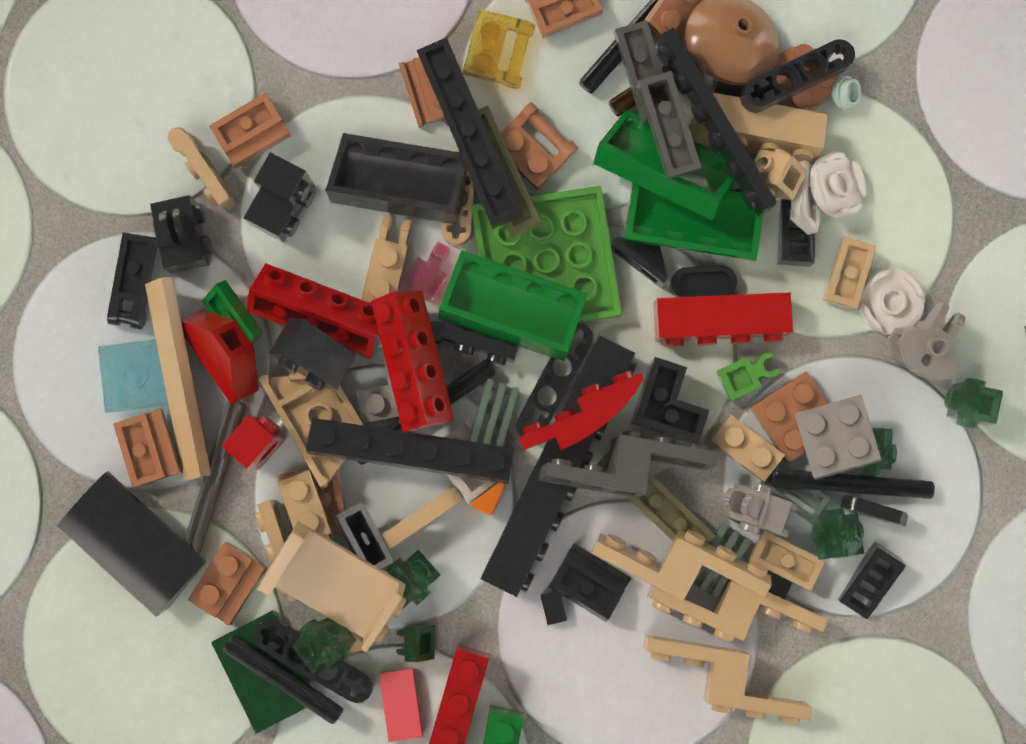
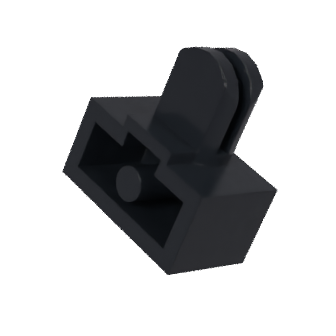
M190 195L151 203L153 227L163 268L172 274L210 265L208 255H212V247L208 235H203L201 224L205 223L206 219L201 203L197 204Z
M297 318L288 319L269 352L279 360L278 366L293 374L299 372L306 377L304 382L319 391H322L323 388L337 390L356 356L355 353L305 319Z

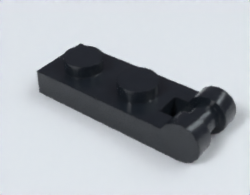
M122 233L107 313L108 325L120 326L123 323L129 324L133 329H143L146 321L145 311L148 300L145 284L151 282L157 252L155 237ZM124 301L133 302L132 311L123 310Z
M439 321L430 322L435 344L447 341L456 344V351L471 356L477 351L486 354V360L501 366H505L506 361L514 363L518 347Z

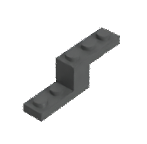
M647 20L615 29L614 35L642 126L650 124L666 179L669 180L700 171V161L672 71L665 73L662 71Z
M623 431L622 434L611 440L607 473H605V468L601 466L585 465L584 469L571 467V461L552 459L551 463L548 462L540 468L539 481L639 498L647 493L650 461L708 470L717 465L718 452L707 450V446L704 444L688 443L687 446L675 444V440L672 438L656 437L655 440L642 438V433Z

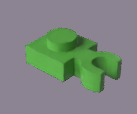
M771 352L759 356L754 365L746 357L716 371L729 401L761 388L759 377L770 379L781 372L779 368L773 371L765 370L763 364L765 360L773 357Z

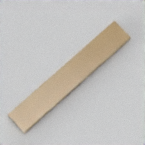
M172 276L161 277L145 284L184 481L211 475L173 278Z

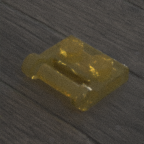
M478 9L463 68V75L519 89L522 82L520 72L529 37L534 34L535 24L527 20ZM508 30L514 31L517 35L508 71L499 70Z

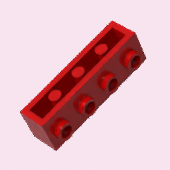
M265 263L249 288L246 312L285 326L289 318L305 319L350 351L369 359L372 358L380 343L372 304L267 263Z
M393 291L372 300L371 304L402 431L409 432L427 429L454 421L423 291Z

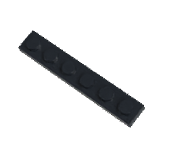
M674 27L662 33L657 45V53L661 62L665 66L669 65L673 71L678 91L682 95H687L692 104L691 111L694 118L699 124L703 123L706 127L711 147L715 152H720L726 161V172L732 181L739 183L743 190L742 198L746 206L751 211L754 210L758 217L765 214L777 203L776 199Z
M447 37L416 50L492 229L524 216Z
M312 418L306 452L307 454L509 484L514 448Z

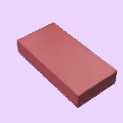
M413 667L380 672L379 678L388 742L422 737L423 732Z

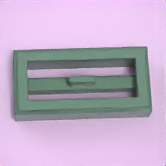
M489 378L485 381L468 441L503 446L519 388H511L507 384L496 383ZM491 390H494L497 393L482 440L478 438ZM506 394L508 398L494 444L491 443V438L503 396Z
M783 461L776 468L794 470ZM771 475L765 483L760 481L759 484L773 489V496L795 503L770 485ZM784 488L815 510L813 514H810L798 505L795 512L812 525H815L833 499L825 491L809 490L822 499L821 503L818 504L798 489Z
M721 523L715 533L716 536L709 544L717 547L726 533L730 537L724 547L731 550L736 540L740 542L735 553L737 554L736 558L741 560L752 541L726 524ZM702 565L693 584L717 598L727 583L728 578L720 575L712 588L709 584L717 572L709 569L703 581L698 579V576L704 568Z

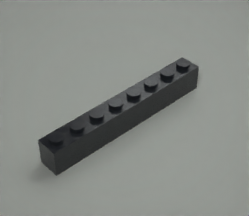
M599 335L562 412L573 409L575 414L580 413L576 400L582 397L581 390L600 383L601 388H605L614 384L613 377L630 370L633 374L637 363L632 361L635 352ZM608 423L580 442L561 451L555 439L546 442L481 575V580L515 597L518 596L520 590L525 593L527 592L535 574L530 572L535 560L539 562L543 560L550 545L544 542L550 529L556 532L564 516V513L559 511L564 499L571 501L577 490L576 487L539 481L540 468L548 462L551 463L552 459H564L572 462L571 467L584 469L585 465H589L594 454L588 451L593 440H601Z

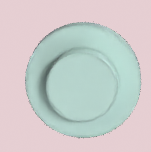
M850 76L839 77L832 87V99L836 106L840 109H848L859 102L861 97L859 81L852 79Z

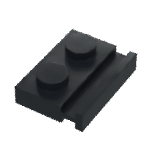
M574 543L548 587L607 622L632 578Z

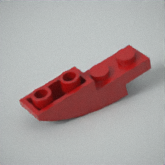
M630 370L613 377L614 384L605 388H601L600 383L581 390L582 397L576 400L580 413L575 414L574 410L570 409L555 415V423L543 427L540 421L523 428L524 435L518 437L523 451L555 439L561 451L593 434L609 422L633 397L644 380L642 373L633 376Z

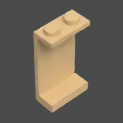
M299 521L294 526L257 588L260 592L270 596L273 589L277 587L364 639L360 650L367 653L373 642L377 645L380 644L389 626L385 625L391 615L397 617L407 600L403 597L405 583Z

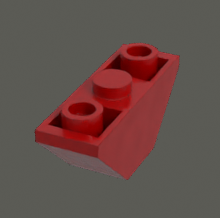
M200 310L181 318L184 338L231 405L258 391L255 347L236 320L205 310Z

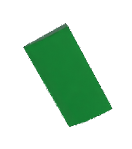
M628 110L623 112L599 142L593 162L594 165L709 220L714 219L735 183L726 172V161L723 156L695 141L693 142L701 165L700 171L667 180L650 124L642 126L640 116Z
M632 183L624 240L756 261L763 215L758 217L754 210L751 211L746 206L742 198V192L730 191L714 219L709 220Z
M461 250L440 304L438 318L565 361L588 293Z

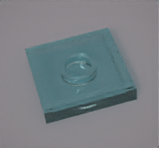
M156 339L98 347L105 413L169 405Z

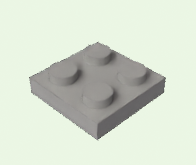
M861 394L795 413L811 472L815 480L882 461Z

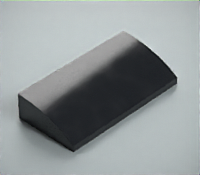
M343 133L325 191L331 203L457 225L468 171L460 152Z
M108 471L82 495L57 525L155 617L166 611L207 562Z

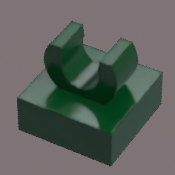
M435 625L407 626L405 629L397 631L396 635L404 636L405 638L404 648L396 649V653L404 656L405 662H421L435 659Z

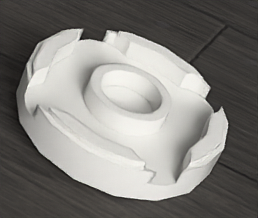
M831 152L817 159L811 168L809 180L811 193L816 204L825 214L833 218H846L860 211L863 204H860L862 198L866 197L867 190L865 177L859 165L854 160L849 161L845 157L847 155L842 152Z
M893 269L883 270L872 275L865 282L858 311L864 323L873 331L890 335L894 328L915 326L922 319L924 303L926 302L925 293L920 283L911 274Z

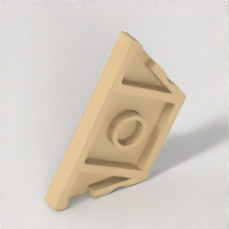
M300 373L289 374V376L269 377V375L259 377L260 383L321 489L326 488L345 459L307 454L306 446L312 418L363 425L342 387L339 385L337 390L323 388L322 391H319L304 382L306 377Z

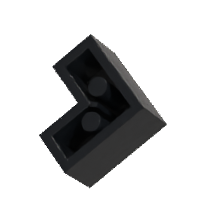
M270 152L254 180L259 191L246 212L244 219L249 225L284 243L287 236L292 237L295 234L300 220L297 218L303 207L308 208L311 205L316 191L313 190L315 185L306 170Z
M654 357L650 361L631 424L689 443H699L710 410L677 400L687 367Z

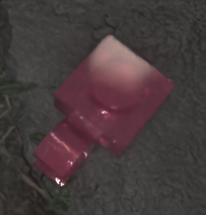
M437 242L427 262L419 257L417 258L401 286L407 290H422L424 299L431 303L447 277V274L439 269L451 251L449 250L450 248Z

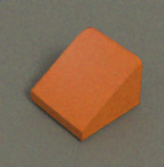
M497 483L468 506L489 515L494 514L505 488L504 483Z

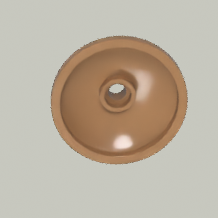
M703 0L691 12L686 23L685 40L692 59L702 71L722 83L746 85L750 80L770 71L778 59L780 42L777 29L768 14L751 0Z

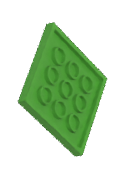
M601 186L530 196L542 225L513 238L510 237L505 224L492 229L482 203L471 205L478 256L588 293L578 323L622 316Z

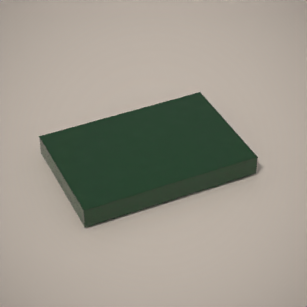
M274 610L211 642L255 734L298 713L306 707L226 654L223 649L232 636L239 637L310 685L305 675L258 648L253 640L254 630L259 623L265 620L279 622ZM271 626L268 630L262 628L259 633L263 636L262 643L267 645L271 641L280 645L275 652L282 655L284 645L289 641L286 634L284 640L274 634L276 631L275 627ZM291 646L288 651L289 658L295 663H300Z

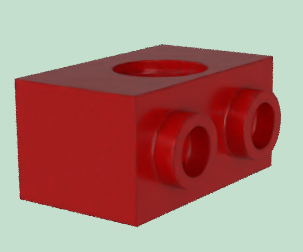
M248 415L221 447L246 469L259 470L282 445L285 439L279 435L282 429L270 418H265L263 415L259 418Z

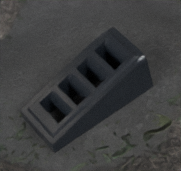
M781 199L777 265L810 267L815 263V233L808 235L801 228L789 227V222H793L790 220L788 210L791 209V200ZM789 234L804 235V240L789 239ZM789 246L804 247V253L789 252Z
M874 541L840 595L839 602L868 619L902 573L906 564L899 556ZM881 558L890 566L886 569L876 563L877 560ZM871 569L883 576L880 581L868 574ZM863 580L875 587L873 593L860 585ZM855 591L869 599L866 605L852 596Z

